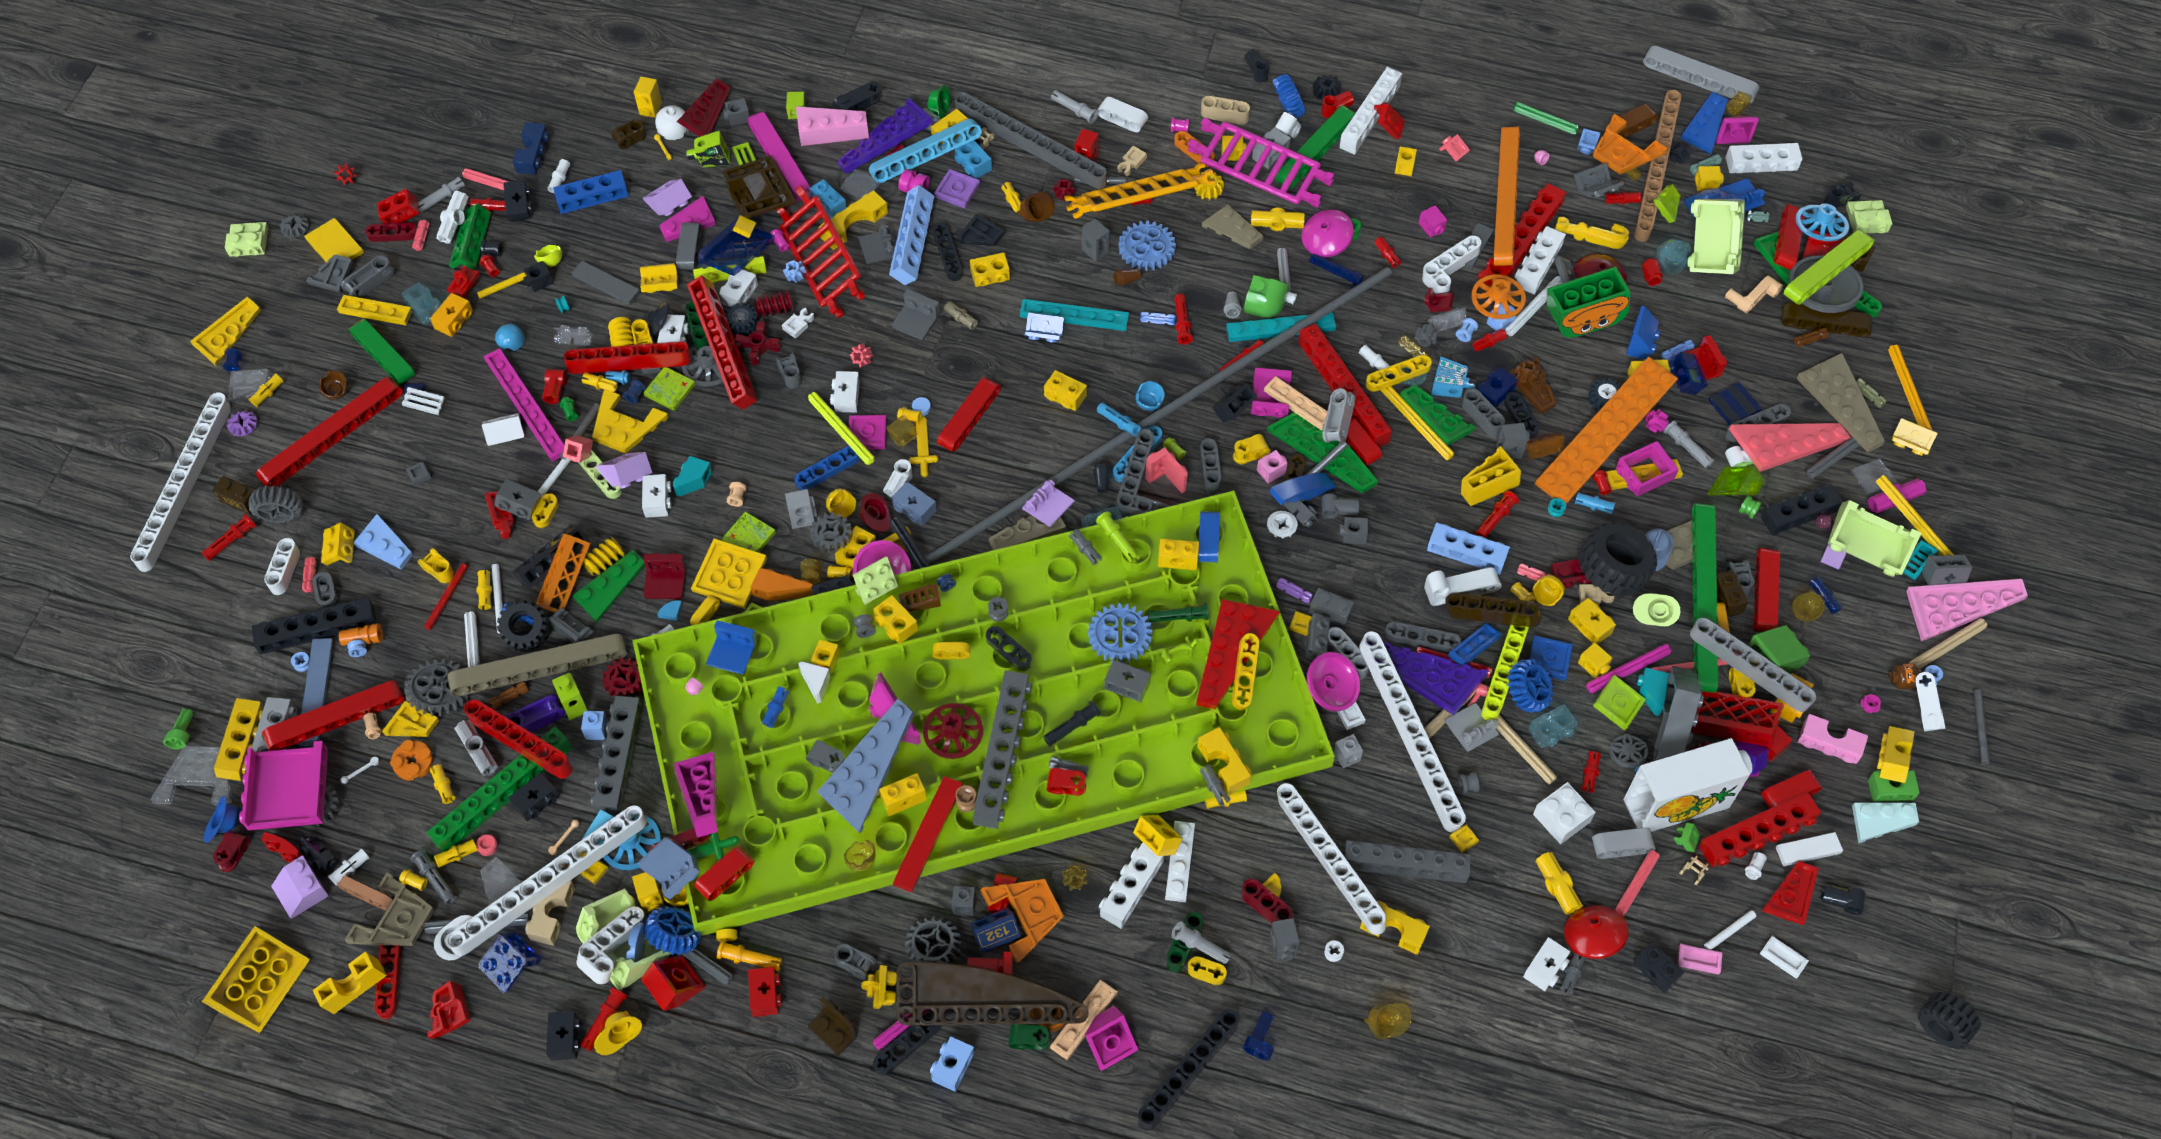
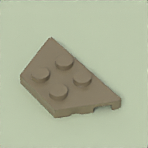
M1692 521L1667 531L1673 538V548L1666 566L1672 570L1692 562Z

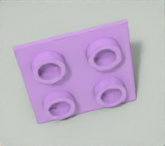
M1052 480L1045 481L1044 485L1037 490V493H1034L1033 497L1029 501L1027 500L1026 504L1022 507L1024 511L1049 527L1075 501L1053 487L1055 483Z

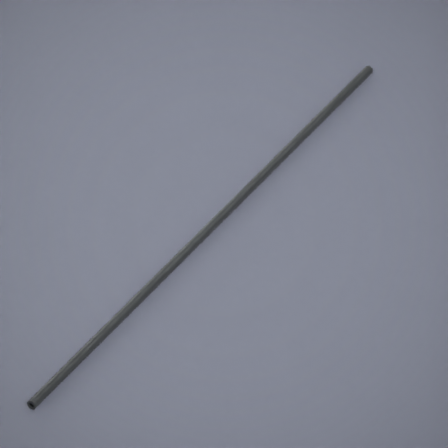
M1384 268L1143 419L1137 425H1140L1141 430L1150 427L1298 334L1301 329L1314 324L1392 275L1390 268ZM1124 431L1046 481L1052 480L1055 483L1054 486L1134 436ZM1044 482L926 555L925 559L929 565L1024 506L1026 501H1029L1033 494L1037 493V490L1044 485ZM914 563L913 566L915 570L919 569L917 565Z

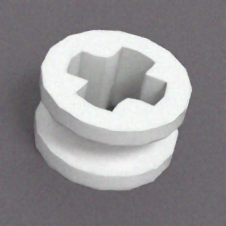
M1333 940L1328 942L1324 951L1325 957L1332 962L1341 960L1344 947L1339 941ZM1330 948H1337L1338 955L1336 953L1330 954Z

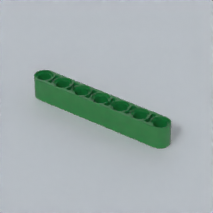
M1344 105L1340 106L1297 153L1318 162L1341 138L1342 133L1356 112ZM1290 158L1279 170L1275 181L1283 185L1297 160ZM1303 163L1288 189H1292L1312 167Z

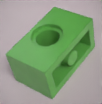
M1881 770L1873 772L1868 779L1873 802L1914 801L1919 794L1914 771H1908L1905 783L1880 778Z

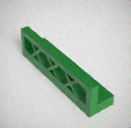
M477 203L464 211L465 219L460 225L449 267L452 269L461 264L471 270L476 268L481 243L484 239L491 214L490 211Z

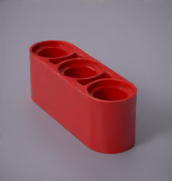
M1351 417L1346 443L1365 466H1368L1382 458V452L1358 421Z
M1807 770L1767 788L1761 793V796L1771 809L1806 792L1812 796L1819 792L1822 786L1813 772Z
M737 846L700 876L695 882L694 887L708 901H713L754 865L755 860L741 846Z

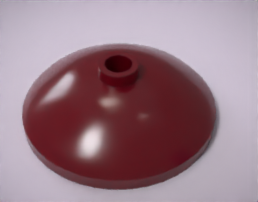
M1605 254L1586 255L1577 261L1573 269L1576 279L1616 267L1625 283L1627 279L1626 271L1622 264L1615 258Z

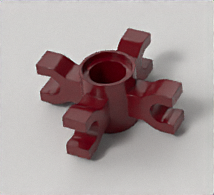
M758 321L756 332L751 333L749 337L736 334L735 342H737L738 348H751L749 355L751 365H758L760 355L764 354L767 350L780 352L781 346L778 338L765 339V322Z

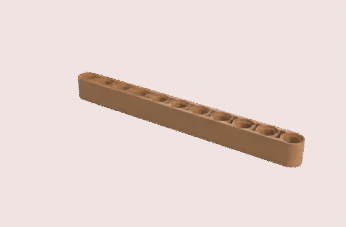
M1669 90L1666 93L1661 109L1655 140L1666 146L1668 150L1666 154L1651 160L1649 163L1634 231L1635 239L1640 242H1645L1649 239L1654 226L1657 212L1654 199L1660 194L1681 101V94L1676 90Z

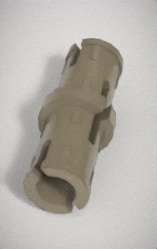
M951 301L945 305L944 311L952 315L957 322L963 323L970 330L976 328L978 320L967 314L965 309H960Z

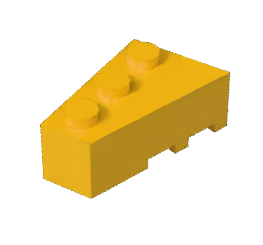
M1500 446L1496 453L1491 457L1488 456L1482 465L1474 468L1462 479L1461 495L1470 506H1473L1519 486L1521 470Z

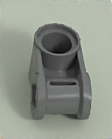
M791 353L790 356L781 359L775 358L786 386L791 389L799 387L801 385V376L794 354Z
M1743 560L1739 563L1727 562L1726 572L1734 570L1741 588L1747 597L1754 584L1749 561Z
M816 740L806 756V760L809 763L831 773H834L845 760L840 750L820 740Z
M847 944L837 946L834 952L837 966L863 980H866L868 970L876 962V959L868 953L859 951ZM843 953L850 955L845 960L839 958Z

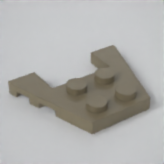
M386 873L377 887L378 891L395 898L375 930L354 924L345 938L346 943L413 946L424 929L425 923L434 912L433 907L415 893L410 892L405 885L396 881L391 874Z

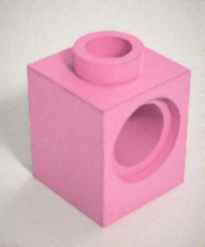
M1277 450L1258 460L1257 471L1267 483L1286 473L1287 460Z

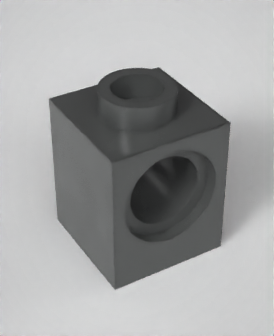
M744 98L725 102L726 110H723L725 120H729L730 126L748 122L749 112Z
M1345 517L1344 524H1340L1339 535L1343 536V543L1366 544L1368 518Z
M954 886L952 898L953 915L974 916L975 887Z

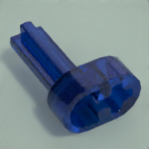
M1269 1012L1261 1013L1251 1037L1246 1038L1242 1047L1249 1055L1264 1061H1269L1274 1052V1048L1263 1041L1274 1018Z

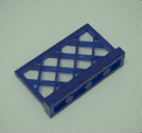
M737 218L698 252L699 267L706 269L710 266L735 276L774 241V235L754 228L750 237L747 238L733 231L738 220ZM765 238L766 240L758 241L757 239ZM750 239H754V240H755V241H753V242H745V240H750ZM748 247H757L756 249H747ZM740 248H744V249H745V250H743V251H735V249H740ZM726 250H732V252L723 253ZM739 256H747L746 258L737 259ZM734 257V260H726V261H725V259H724V258ZM730 265H737L734 269L727 267Z

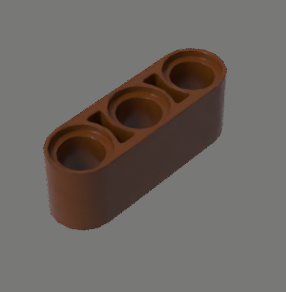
M1647 103L1619 116L1627 121V124L1618 134L1623 138H1627L1653 125L1658 120L1659 115Z

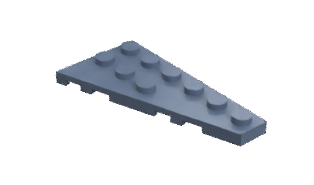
M900 699L896 700L817 791L860 833H862L865 827L863 825L867 816L872 811L873 802L880 793L879 789L882 788L889 773L893 757L897 755L901 739L905 736L915 714Z

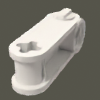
M1922 672L1916 678V686L1924 732L1946 729L1935 678L1931 673ZM1923 675L1932 680V682L1928 683L1927 687L1919 682V680L1923 679Z

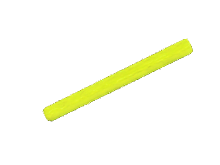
M816 392L809 394L808 398L811 404L865 464L870 465L875 460L871 452Z

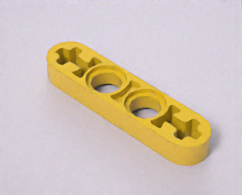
M1420 355L1373 372L1367 376L1366 388L1375 392L1429 372L1432 361L1430 357ZM1402 368H1410L1412 372L1405 373L1402 371ZM1386 374H1394L1395 378L1388 379L1386 377Z
M1252 633L1244 635L1239 643L1232 694V704L1238 710L1246 709L1252 701L1259 649V639ZM1250 639L1254 645L1250 647L1249 652H1246L1248 650V643L1245 642ZM1242 658H1249L1252 661V665L1250 667L1244 666ZM1241 676L1249 679L1248 686L1240 684L1239 678ZM1242 691H1245L1243 700H1246V702L1240 704V700L1237 699L1242 695Z

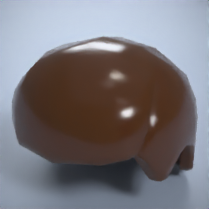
M330 370L320 379L319 390L324 397L330 400L340 399L347 393L348 381L342 372Z

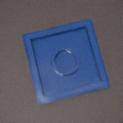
M1534 635L1529 659H1535V661H1540L1541 665H1545V670L1550 671L1549 677L1566 681L1573 644Z

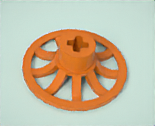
M1504 275L1485 276L1476 282L1472 290V302L1475 308L1483 315L1493 319H1508L1516 316L1521 312L1526 301L1522 286L1514 279ZM1492 279V286H1486L1483 283ZM1513 283L1519 290L1511 291L1510 285ZM1479 286L1487 291L1482 294L1476 293ZM1521 295V302L1515 301L1511 296ZM1489 297L1484 304L1479 305L1477 299ZM1507 300L1518 308L1512 312L1509 309ZM1495 301L1493 313L1486 311L1485 308ZM1500 302H1502L1506 314H1497Z

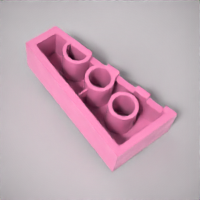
M796 106L801 146L866 139L869 137L865 111Z

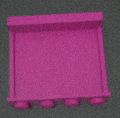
M314 741V747L257 753L251 747H248V754L244 759L246 774L243 775V784L245 788L241 794L243 810L239 814L240 822L247 830L323 824L328 749L323 741Z

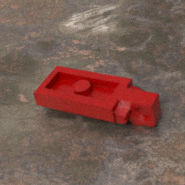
M498 491L486 492L485 499L495 530L500 529L502 539H508L511 533L510 528H513L512 514L494 506Z

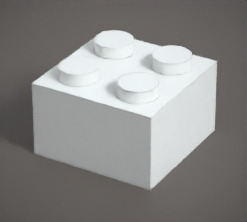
M1567 782L1537 804L1533 815L1562 844L1589 824L1595 811Z

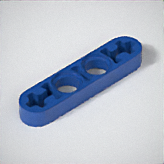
M847 446L796 474V487L799 490L810 489L856 464L860 457L850 446ZM835 460L841 462V464L836 467L831 465V463ZM823 469L825 472L822 475H816L815 471Z

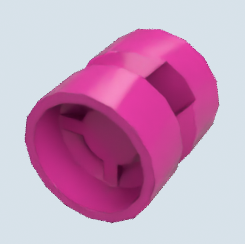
M905 169L901 174L898 188L900 191L907 193L909 190L920 185L928 191L930 177L921 173L917 175L915 171Z

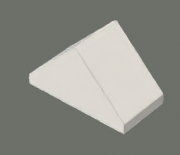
M805 662L798 663L800 672L817 704L822 702L831 678L829 669Z

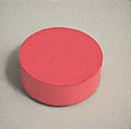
M485 834L478 838L476 847L481 855L490 856L496 852L498 842L494 836Z

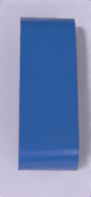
M1200 511L1198 562L1218 563L1220 512Z

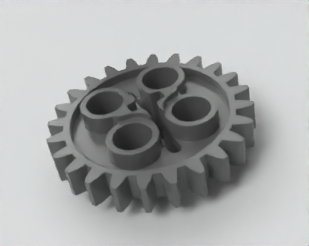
M434 659L433 664L426 661V666L419 664V670L412 669L413 675H407L408 681H405L404 688L406 700L410 702L411 707L415 706L417 712L422 709L423 715L428 711L431 713V716L435 712L442 716L443 711L449 715L450 709L458 711L457 705L464 706L463 700L468 701V694L453 696L450 692L447 675L452 671L460 669V664L453 666V661H450L448 664H445V659H442L441 663Z

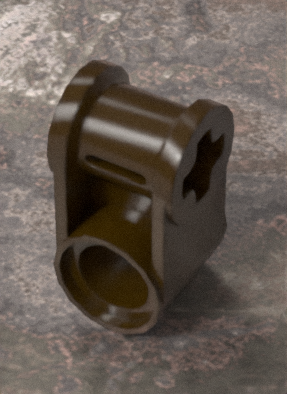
M633 119L622 126L616 127L612 131L611 136L618 142L617 145L620 149H627L645 140L646 132L642 121Z

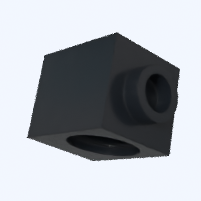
M543 261L523 269L525 274L523 280L526 286H531L534 292L554 284L550 272Z

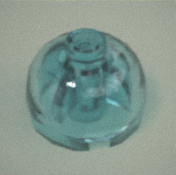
M1680 239L1664 241L1656 250V260H1658L1661 270L1669 275H1673L1674 272L1676 274L1680 273L1688 263L1687 254L1688 252L1691 253L1690 245Z

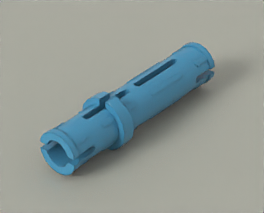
M1101 403L1097 407L1099 414L1117 424L1121 430H1126L1133 436H1137L1141 430L1140 425L1134 423L1130 417L1123 416L1106 405V403Z

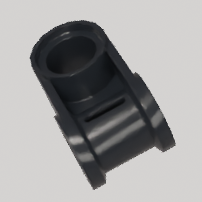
M1852 181L1832 186L1824 199V204H1830L1835 208L1846 205L1847 202L1858 201L1861 198V194L1856 192Z

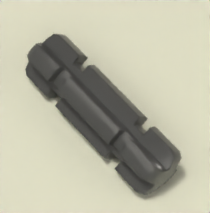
M1052 756L1049 761L1050 768L1081 771L1085 777H1087L1089 767L1081 764L1079 766L1076 762L1065 759L1060 760V758Z

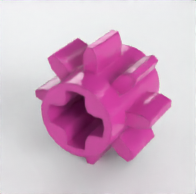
M1660 409L1657 412L1652 410L1645 418V422H1647L1645 426L1654 433L1657 430L1662 432L1669 424L1667 420L1668 415Z

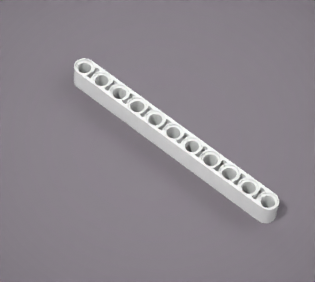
M214 393L209 397L131 552V560L142 572L149 571L154 567L231 412V405L222 393Z
M1367 632L1360 643V651L1443 827L1448 832L1453 833L1460 829L1465 822L1466 817L1381 637L1376 632ZM1367 641L1373 643L1374 646L1369 645ZM1375 658L1381 660L1382 663H1378ZM1383 676L1389 677L1390 680L1384 679ZM1391 693L1397 694L1398 698L1393 697ZM1402 710L1407 715H1402L1399 711ZM1408 728H1412L1415 733H1411ZM1416 746H1421L1424 751L1418 750ZM1425 763L1431 765L1432 769H1428ZM1433 781L1438 782L1441 787L1435 786ZM1442 799L1448 801L1449 805H1445ZM1450 818H1455L1458 823H1453Z
M639 806L628 807L452 931L446 941L449 948L458 956L466 955L638 833L647 823L642 809ZM635 816H639L638 819L632 821ZM618 828H622L620 832L614 833ZM605 840L603 844L597 845L598 842ZM587 853L586 856L580 857L581 854ZM570 865L566 870H562L564 866ZM552 877L549 882H545L547 878ZM534 890L532 894L527 895L529 891ZM517 902L514 907L509 908L512 903ZM495 915H499L497 919L491 921ZM481 928L477 933H473L475 929ZM463 940L460 945L455 946L458 941Z

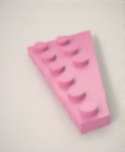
M2022 579L1908 587L1906 590L1921 642L2025 600L2028 596Z

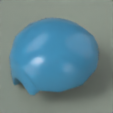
M506 324L500 326L497 330L495 341L502 349L506 350V348L515 351L523 346L525 334L515 324Z
M1153 381L1142 383L1136 393V403L1138 406L1148 411L1158 409L1165 397L1162 386Z

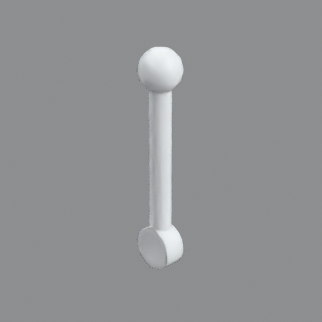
M372 757L370 762L348 776L341 777V783L346 784L349 779L370 766L378 765L379 759Z

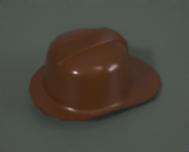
M1038 192L1027 196L1021 202L1018 215H1022L1024 220L1028 222H1040L1052 216L1054 213V203L1047 193Z

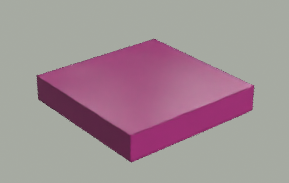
M886 415L849 416V429L868 450L886 449Z

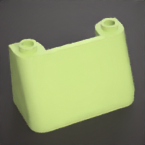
M1744 199L1694 200V203L1691 205V213L1696 217L1694 253L1688 257L1690 272L1734 274L1739 271L1743 239Z
M1850 500L1842 502L1828 540L1830 549L1836 552H1841L1842 550L1884 570V574L1894 577L1895 574L1902 575L1921 532L1914 529L1910 531L1901 525L1897 526L1864 511V508L1857 509L1859 504Z
M623 889L584 906L576 926V932L581 942L584 944L626 909L635 906L634 898ZM627 940L608 956L614 964L610 980L617 989L622 990L641 978L652 962L667 959L670 952L663 953L661 949L656 950V946L650 945V941L647 940L642 959L634 963L632 959L627 960L626 953L627 950L630 951V945H628Z

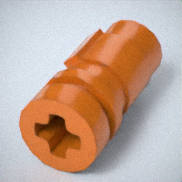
M379 623L365 625L362 628L339 631L340 644L346 646L353 640H363L367 644L381 643L383 641L382 627Z

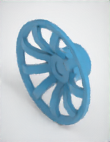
M1830 204L1808 205L1801 208L1796 214V224L1802 232L1818 240L1837 241L1844 238L1849 231L1847 219ZM1812 209L1813 214L1807 213L1806 210ZM1801 214H1802L1804 217L1810 218V219H1806V220L1800 219ZM1814 222V224L1808 229H1806L1803 226V224L1806 225ZM1844 222L1845 227H1840L1837 223ZM1819 225H1821L1819 235L1812 233ZM1826 226L1832 237H1825ZM1833 227H1834L1837 231H1841L1842 233L1839 234V235L1836 234L1835 231H1834V229H1833Z
M645 815L649 825L619 845L618 853L613 860L608 855L603 857L609 865L620 870L638 869V863H634L633 849L635 848L644 857L647 852L639 845L640 843L653 845L661 841L660 831L656 823ZM618 828L616 833L620 832L622 828ZM653 829L656 839L644 838L641 835ZM625 850L628 853L629 865L618 863Z

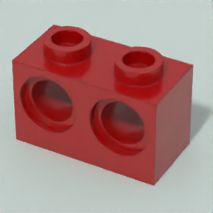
M407 188L377 203L379 219L384 224L401 223L419 214L417 197Z

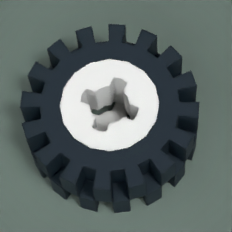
M1602 378L1601 381L1599 379L1596 380V383L1592 384L1589 392V404H1593V409L1597 407L1599 412L1622 385H1616V380L1611 382V378H1608L1607 381L1605 378Z

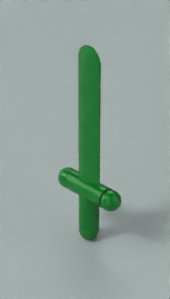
M714 832L710 834V843L687 851L697 859L715 853L716 859L719 861L724 857L723 848L737 844L739 837L733 836L720 841L718 833Z

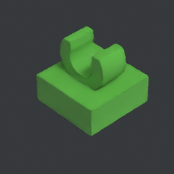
M1686 823L1685 828H1677V832L1682 837H1674V841L1678 845H1683L1686 851L1695 852L1700 834L1694 824Z

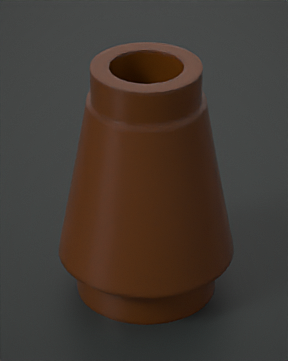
M1117 269L1113 273V280L1117 286H1124L1141 278L1139 269Z

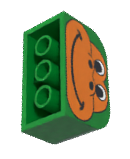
M1613 267L1547 288V308L1561 334L1567 338H1574L1615 325L1623 320L1629 312L1631 292L1617 268Z

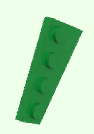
M1416 385L1400 393V396L1447 445L1474 432L1476 428L1471 423L1468 425L1462 421L1463 418L1460 415H1454L1447 410L1448 407L1444 404L1435 402L1433 400L1434 397Z

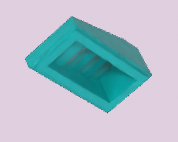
M1923 540L1915 547L1907 563L1916 573L1914 574L1906 568L1903 571L1905 575L1914 581L1922 573L1928 558L1919 551L1921 550L1929 556H1936L1938 553L1937 549ZM1917 555L1918 557L1923 559L1924 562H1921L1920 560L1915 558V556ZM1910 561H1914L1915 563L1920 565V567H1916L1915 565L1910 563Z

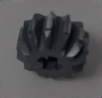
M1325 74L1322 77L1318 76L1313 83V95L1316 96L1317 100L1322 99L1323 101L1325 96H1336L1341 93L1340 81L1337 80V77L1332 78L1331 74L1329 76Z

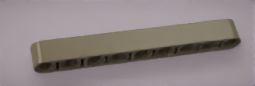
M612 634L450 672L447 678L451 694L453 696H462L624 658L627 655L623 636L621 634Z

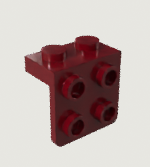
M677 553L644 554L643 561L646 567L644 597L646 599H681L686 571L683 555Z

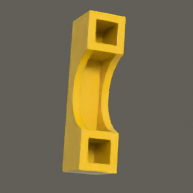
M873 190L831 218L843 242H847L846 230L852 223L860 220H868L875 223L888 214L887 202ZM828 230L820 238L825 242L832 235ZM836 242L830 246L833 250L838 248Z

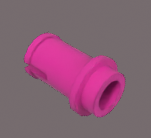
M779 229L773 230L770 233V238L776 243L779 251L784 252L788 250L790 245L784 238L783 231Z

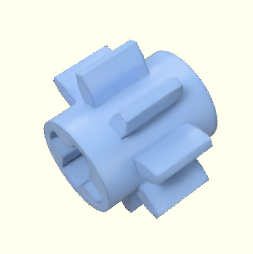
M794 260L786 263V269L783 270L787 280H793L795 283L804 279L803 273L807 272L801 261L796 262Z

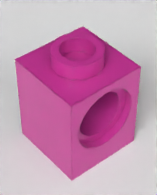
M1436 206L1421 212L1419 224L1430 238L1440 235L1445 231L1447 219Z

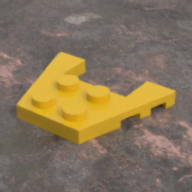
M605 389L592 436L593 441L626 454L643 440V436L649 431L653 432L660 422H665L668 419L667 413L652 408L644 422L615 412L613 409L621 399L620 395Z

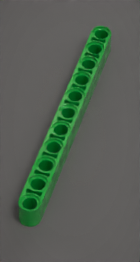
M1694 503L1692 509L1693 626L1700 618H1707L1717 625L1715 505ZM1693 640L1694 671H1696L1699 684H1701L1700 690L1716 693L1718 688V657Z

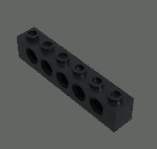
M368 597L359 598L348 603H339L327 608L322 607L311 612H301L290 617H281L278 620L261 622L251 627L254 647L261 655L311 643L312 639H327L339 636V631L362 628L365 625L376 624L377 621L374 605Z

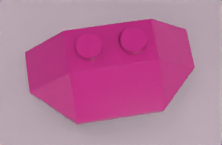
M882 672L877 674L869 698L871 704L869 707L870 713L879 720L898 699ZM911 721L901 741L918 745L921 743L920 733Z

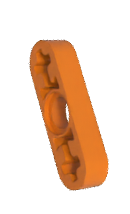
M1185 131L1177 132L1174 137L1175 146L1196 162L1201 163L1202 155L1189 152L1190 146H1188V143L1193 139L1200 145L1203 144ZM1214 152L1209 157L1212 160H1215Z

